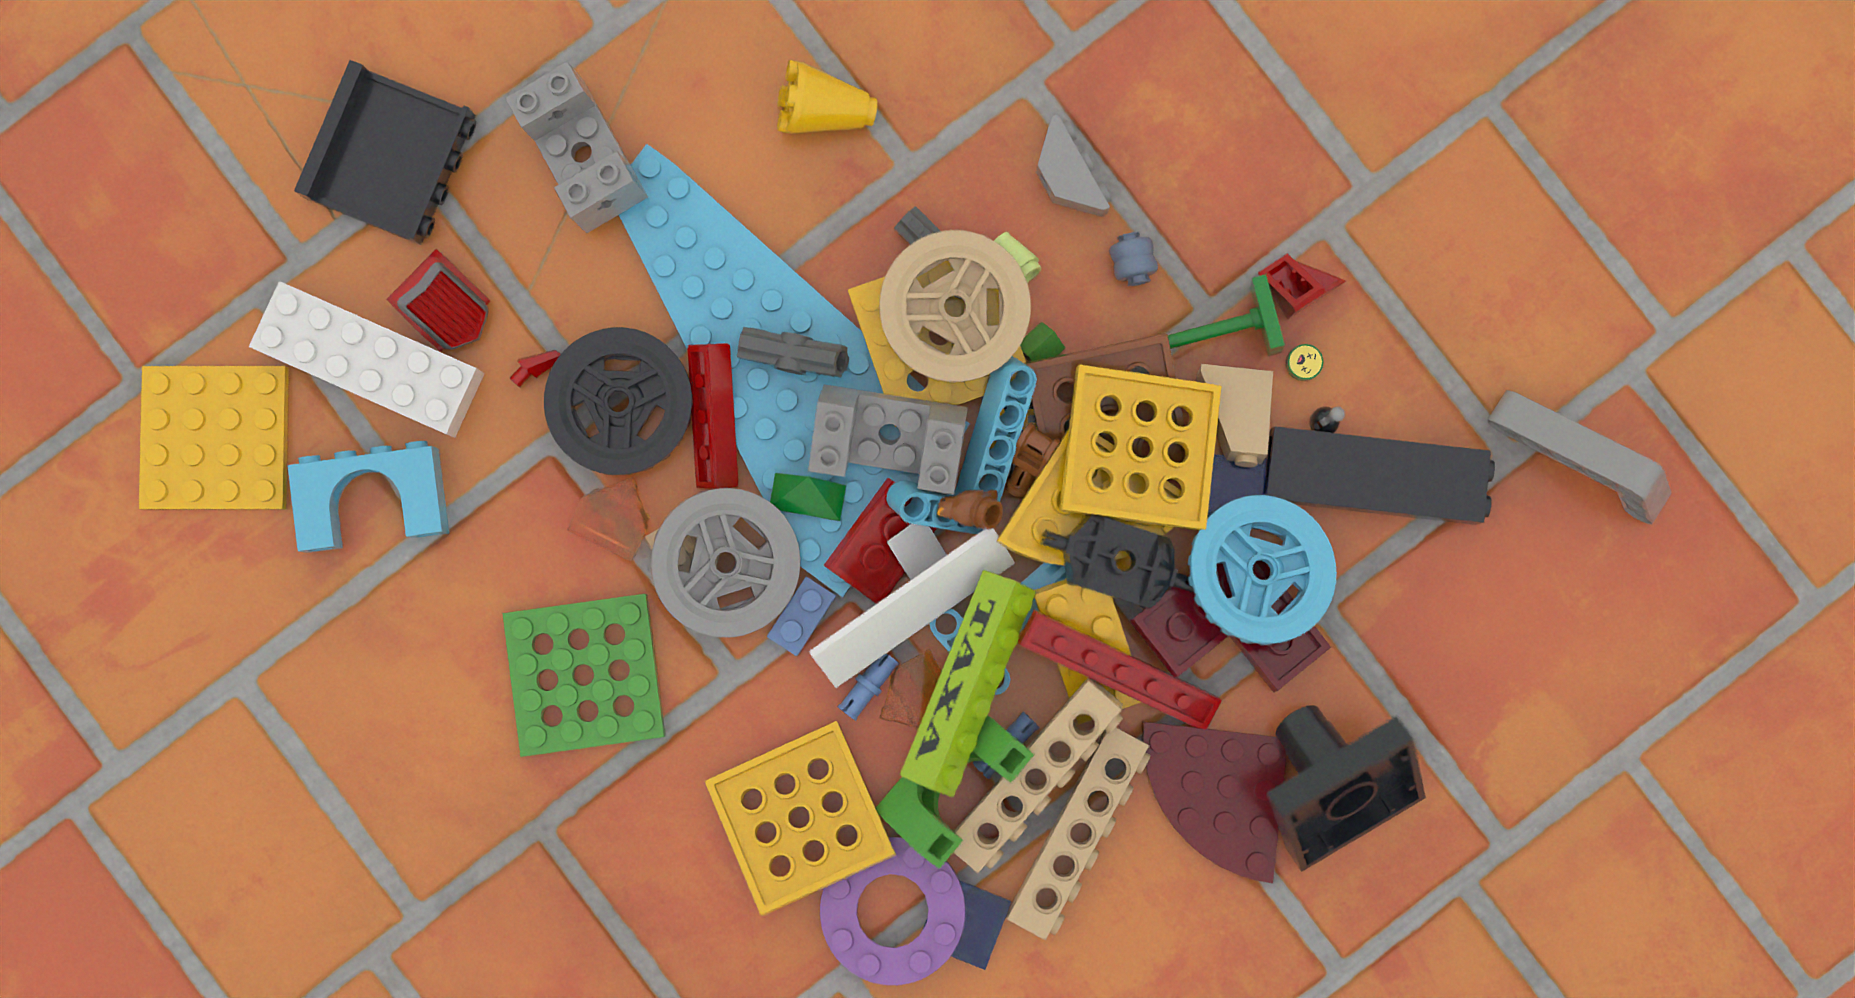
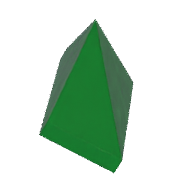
M775 473L770 503L778 508L779 511L840 521L847 486L809 476Z

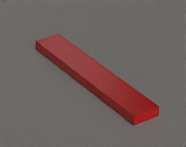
M1033 610L1017 642L1024 648L1198 729L1206 730L1222 702L1214 694L1178 677L1174 678L1171 674L1036 610Z

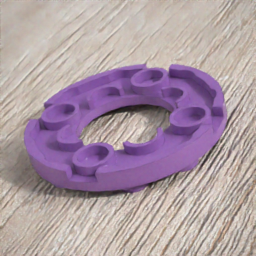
M889 837L896 856L824 888L820 903V919L823 934L830 950L837 960L850 972L876 984L903 985L916 982L934 973L954 953L965 927V899L960 880L947 861L939 869L918 854L903 838ZM889 874L905 876L915 882L925 894L928 905L927 923L920 936L911 943L896 948L881 946L869 939L860 927L857 915L859 898L865 887L876 878Z

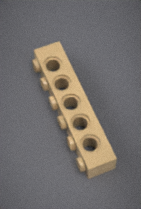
M1088 677L1029 744L1027 749L1034 756L1012 783L1001 776L954 830L963 840L954 853L977 873L984 866L991 869L1004 854L1000 850L1008 839L1015 842L1027 828V825L1024 823L1026 818L1032 812L1039 815L1051 801L1048 793L1055 785L1062 788L1075 773L1071 767L1081 757L1086 761L1099 746L1095 741L1104 730L1110 734L1121 722L1123 717L1119 713L1122 710L1123 704L1097 681ZM1080 714H1088L1094 719L1095 726L1091 730L1082 731L1076 727L1075 717ZM1062 741L1068 744L1071 753L1065 758H1059L1051 752L1050 746L1054 742ZM1035 768L1040 769L1046 774L1047 781L1041 785H1035L1028 780L1027 772ZM1008 796H1016L1021 800L1023 808L1017 812L1009 811L1004 806L1003 799ZM984 823H992L998 828L999 835L995 838H986L982 835L980 826Z
M1115 728L1110 734L1105 730L1098 741L1099 746L1086 763L1006 913L1007 920L1044 940L1047 939L1049 933L1056 935L1061 927L1065 916L1060 912L1066 901L1073 903L1082 886L1078 879L1083 869L1090 870L1099 854L1095 847L1100 837L1107 838L1115 825L1116 819L1112 815L1117 805L1124 806L1134 787L1129 785L1135 771L1141 774L1151 755L1146 753L1149 745L1118 728ZM1112 758H1119L1124 764V771L1118 778H1109L1105 773V765ZM1093 791H1103L1107 796V803L1101 810H1092L1088 806V797ZM1077 823H1085L1090 828V835L1083 842H1075L1070 836L1071 828ZM1061 855H1067L1073 860V867L1067 874H1058L1053 870L1054 860ZM1051 888L1056 892V899L1053 904L1041 906L1036 902V894L1040 889Z

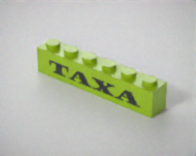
M986 570L982 571L900 776L931 790L954 797L956 789L962 781L963 772L971 752L976 746L977 737L983 722L990 712L991 703L998 685L1004 677L1006 665L1018 642L1019 633L1025 618L1031 610L1032 601L1036 594L1035 590L1017 581Z

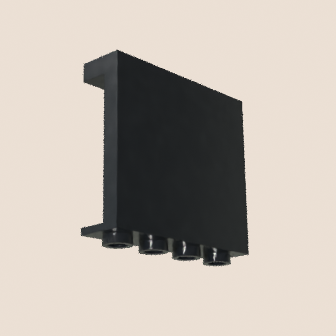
M349 60L294 192L307 200L421 245L423 239L428 238L433 231L435 225L433 215L437 206L443 205L449 192L447 182L452 172L456 173L461 165L463 154L460 151L465 140H470L474 134L477 123L474 120L476 115L467 106H463V108L371 72L364 65Z

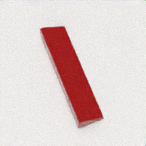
M728 343L688 345L689 379L693 397L691 415L696 487L702 489L737 487L739 482L730 345Z

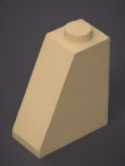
M1201 364L1197 372L1196 382L1222 386L1216 435L1225 459L1235 461V464L1240 467H1255L1257 463L1262 464L1268 454L1273 371Z

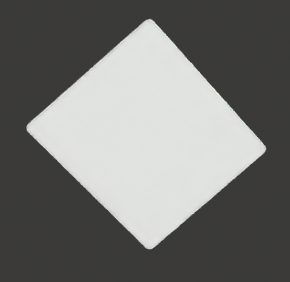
M910 524L887 541L910 580L947 556L929 526Z

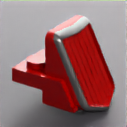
M435 249L386 299L440 352L444 349H456L479 340L488 316L487 305L491 302L438 249Z

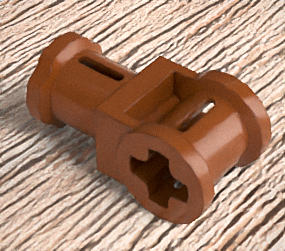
M1029 423L1016 443V451L1012 463L1016 466L1011 476L1007 477L1004 486L1006 491L1018 498H1024L1062 440L1059 438L1054 440L1036 430L1035 424Z

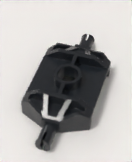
M1096 514L1086 515L1073 532L1066 537L1045 530L1042 534V537L1045 538L1041 539V545L1061 550L1063 553L1068 585L1080 586L1137 604L1143 609H1151L1161 600L1169 587L1180 588L1190 593L1194 590L1193 586L1187 584L1189 583V576L1178 573V569H1175L1174 547L1171 539ZM1121 550L1126 551L1131 557V565L1126 571L1120 570L1115 563V557Z

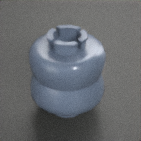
M1131 232L1118 236L1119 242L1112 245L1109 250L1114 262V275L1118 281H1128V286H1137L1150 282L1149 276L1158 270L1157 261L1153 256V242L1149 237H1140V232Z

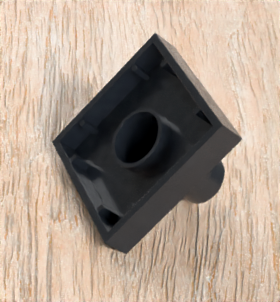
M1315 705L1305 706L1294 711L1276 729L1275 734L1285 748V752L1298 775L1267 792V796L1286 849L1301 872L1426 798L1414 739L1397 716L1350 744H1347L1333 724L1325 718L1321 710Z

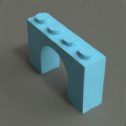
M414 441L406 443V449L392 451V446H378L370 448V454L357 456L356 451H341L334 453L335 459L321 461L319 455L298 458L299 464L287 465L297 550L310 553L343 548L338 510L340 496L349 482L362 474L370 472L383 473L398 488L402 502L406 537L420 538L449 534L439 449L428 446L427 441Z

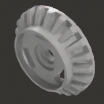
M733 488L705 490L683 500L673 511H670L661 527L657 530L650 556L651 577L656 593L665 608L686 627L712 637L724 638L746 635L763 628L773 621L792 598L800 573L799 545L786 517L778 508L761 496L749 491ZM740 517L765 539L766 542L759 550L733 527ZM686 535L697 537L689 572L678 570L679 555ZM722 552H730L735 557V566L727 573L719 572L715 566L716 557ZM751 587L753 593L751 598L723 608L719 607L717 597Z

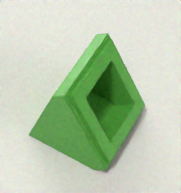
M1043 322L1027 334L1020 344L1023 355L1029 362L1058 356L1065 349L1057 334Z

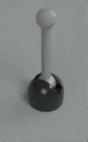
M1320 407L1310 416V427L1312 431L1334 433L1338 429L1340 421L1344 418L1345 412L1341 407ZM1318 421L1322 425V428H1320L1317 424Z

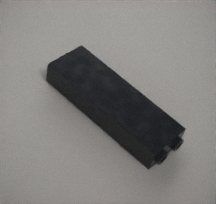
M1275 426L1269 430L1263 495L1278 497L1295 505L1477 525L1484 523L1485 517L1490 515L1492 500L1491 496H1487L1488 482H1492L1494 477L1495 462L1490 460L1491 451Z

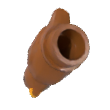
M965 490L956 496L941 498L938 504V515L946 519H954L964 526L993 529L1002 518L1003 507L997 501V490Z

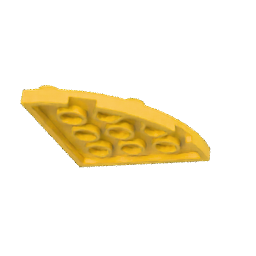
M1069 429L997 539V542L1003 547L1026 558L1065 566L1061 550L1041 545V539L1045 538L1042 537L1045 530L1065 537L1070 535L1086 516L1085 514L1059 511ZM1097 436L1096 445L1098 449L1104 453H1110L1114 445L1101 436ZM1096 469L1092 474V482L1097 488L1106 489L1110 484V476L1105 470ZM1132 474L1128 479V487L1133 493L1142 494L1145 491L1146 482L1142 476ZM1168 481L1164 483L1163 489L1166 496L1171 499H1178L1181 495V490ZM1109 518L1162 536L1174 528L1171 526ZM1121 550L1117 553L1115 560L1127 557L1129 554Z

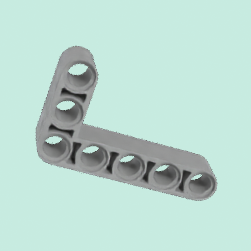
M1506 390L1487 420L1489 425L1504 435L1617 491L1624 510L1644 523L1653 524L1671 495L1664 469L1653 460L1516 392Z

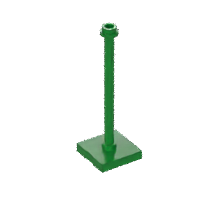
M1262 275L1251 280L1250 290L1255 308L1249 309L1250 313L1169 334L1170 349L1254 327V330L1261 329L1268 356L1282 353L1285 343L1267 276Z

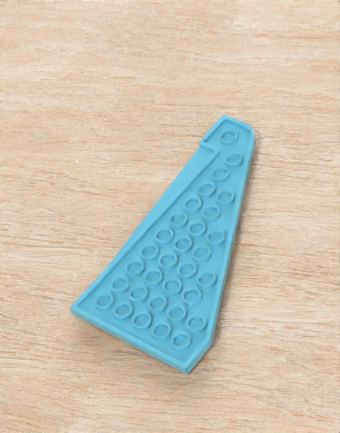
M646 144L631 166L648 198L619 214L686 348L688 345L728 343L730 345L736 446L762 497L770 502L775 473L809 476L847 486L840 521L780 511L786 517L796 535L800 551V566L841 597H844L851 585L824 566L825 562L887 478H890L895 483L899 481L918 483L920 475L854 463L848 464L845 477L808 471L817 402L824 384L884 394L863 333L677 165ZM743 327L776 334H781L782 332L795 333L810 337L814 341L843 345L847 347L848 367L841 378L806 372V375H799L775 369L773 365L737 358L740 335ZM910 374L908 375L907 385L911 390L922 391L925 389ZM967 421L965 422L964 433L970 426V423ZM886 424L880 429L881 435L887 440H895L901 435L898 427H895L893 424Z

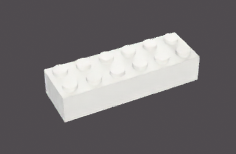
M280 281L249 347L454 438L485 374L473 366Z

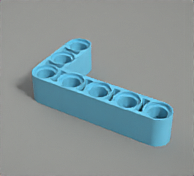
M1013 356L1001 367L991 372L954 494L917 489V482L899 481L894 483L887 493L886 500L890 508L905 522L910 524L978 534L984 529L977 528L976 526H964L954 519H946L943 516H939L937 512L938 504L941 498L956 496L965 490L989 491L991 489L997 490V501L1000 502L1016 451V443L1020 437L1037 379L1035 372ZM1017 372L1016 378L1010 382L1012 375ZM1007 406L1005 413L1000 416L1001 410ZM997 440L995 446L989 450L991 444ZM986 475L985 479L979 483L980 479ZM913 497L911 503L904 507L906 501Z

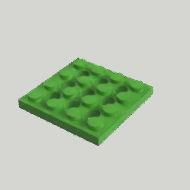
M647 594L502 613L520 757L666 737ZM612 624L621 625L625 631V638L618 645H612L606 639V630ZM576 629H583L589 635V643L582 650L575 649L570 643V636ZM544 633L548 634L553 640V649L546 655L538 653L534 646L535 639ZM619 659L626 661L630 668L628 677L622 681L614 679L610 673L612 663ZM583 664L590 666L594 672L592 682L586 686L577 683L574 676L577 667ZM547 669L553 670L558 677L557 686L550 691L543 689L539 684L540 674ZM622 695L629 696L634 702L633 712L626 717L619 715L615 710V702ZM586 700H591L598 706V715L593 721H585L579 714V707ZM550 705H555L562 711V721L557 726H550L544 720V711Z

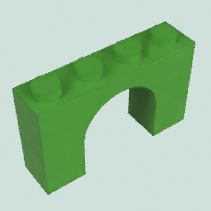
M987 715L977 737L976 746L971 752L967 763L974 761L986 762L991 768L1012 783L1034 754L993 718ZM901 777L878 804L876 810L918 854L940 869L963 840L940 817L938 811L940 792Z

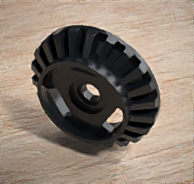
M605 328L593 331L574 341L554 363L545 385V418L558 446L566 455L581 466L606 475H632L653 468L654 465L668 458L670 453L679 446L691 421L693 407L691 383L682 362L661 340L646 332L632 328ZM611 359L640 361V372L605 370V361ZM616 392L627 394L629 405L624 411L615 412L610 408L609 399L612 394ZM585 402L600 432L590 438L575 406ZM655 407H661L665 410V413L655 432L646 440L637 436Z

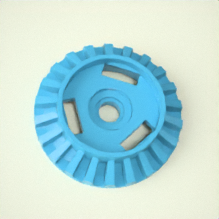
M1266 495L1238 498L1217 509L1207 518L1206 530L1200 529L1197 535L1194 536L1191 544L1193 545L1191 554L1188 556V565L1190 566L1189 584L1193 586L1196 595L1194 599L1197 605L1201 606L1207 614L1205 617L1211 623L1217 624L1222 629L1221 632L1226 635L1235 636L1245 643H1259L1260 645L1283 643L1311 629L1328 609L1336 586L1337 573L1334 552L1321 526L1299 506L1287 500ZM1251 528L1261 529L1276 535L1283 541L1282 546L1251 537ZM1255 561H1264L1270 567V576L1267 580H1260L1254 575L1253 564ZM1223 563L1232 598H1227L1220 587L1216 564ZM1293 584L1298 589L1297 595L1278 615L1271 606Z

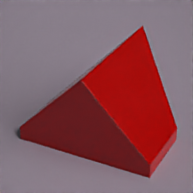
M1288 253L1258 272L1259 276H1267L1271 295L1287 319L1346 282L1344 279L1295 261Z

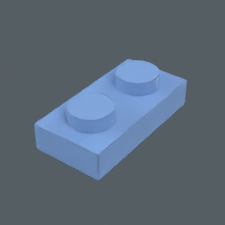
M806 576L767 637L795 656H798L835 600L836 595Z

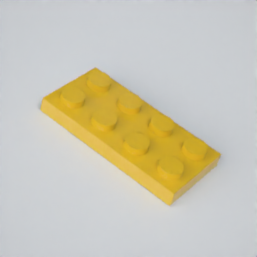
M1067 578L1035 590L1034 599L1040 613L1131 655L1111 596L1080 586L1068 585ZM1057 663L1068 698L1070 699L1088 677ZM1099 683L1123 704L1122 709L1141 703L1134 698ZM1080 714L1075 717L1078 725L1094 720L1088 714Z

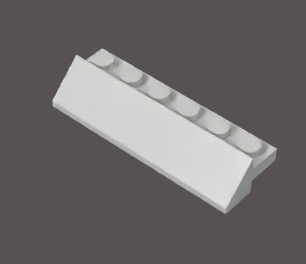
M984 529L810 650L809 653L835 688L974 593L983 570L999 575L1014 565L1015 562L1007 549L997 542L999 536L994 529Z

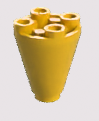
M788 61L785 75L788 85H781L778 94L777 106L784 107V109L779 113L777 131L795 134L862 129L864 125L873 126L877 112V98L869 97V93L804 62Z

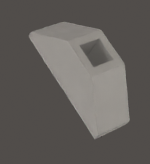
M1056 114L1051 117L1036 174L1054 204L1102 217L1108 214L1110 209L1108 202L1112 201L1111 196L1103 182L1097 184L1091 173L1094 170V166L1085 151L1080 153L1074 143L1077 136L1069 121L1062 122L1059 115Z

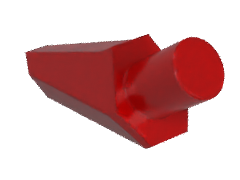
M552 350L518 359L517 361L521 366L513 373L510 379L518 387H521L531 375L537 378L553 367L561 353Z

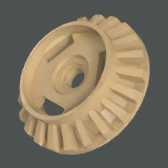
M961 230L941 231L917 240L895 259L882 285L880 318L889 344L898 357L910 368L935 380L962 382L978 379L990 374L1006 363L1016 352L1029 325L1031 312L1030 292L1020 266L1001 245L974 232ZM948 260L954 270L922 289L916 278ZM987 289L999 290V325H987ZM951 296H958L965 302V312L959 317H951L945 312L944 303ZM922 326L955 344L949 355L917 337Z

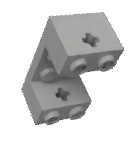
M568 61L505 98L521 128L535 141L558 185L554 189L567 213L586 233L648 198L586 83ZM583 146L591 147L592 154L590 158L585 162H576L575 154L577 150Z
M824 384L817 402L808 471L845 477L848 464L854 463L920 474L917 489L954 494L968 407ZM886 424H893L898 427L901 435L895 440H887L881 435L880 429Z

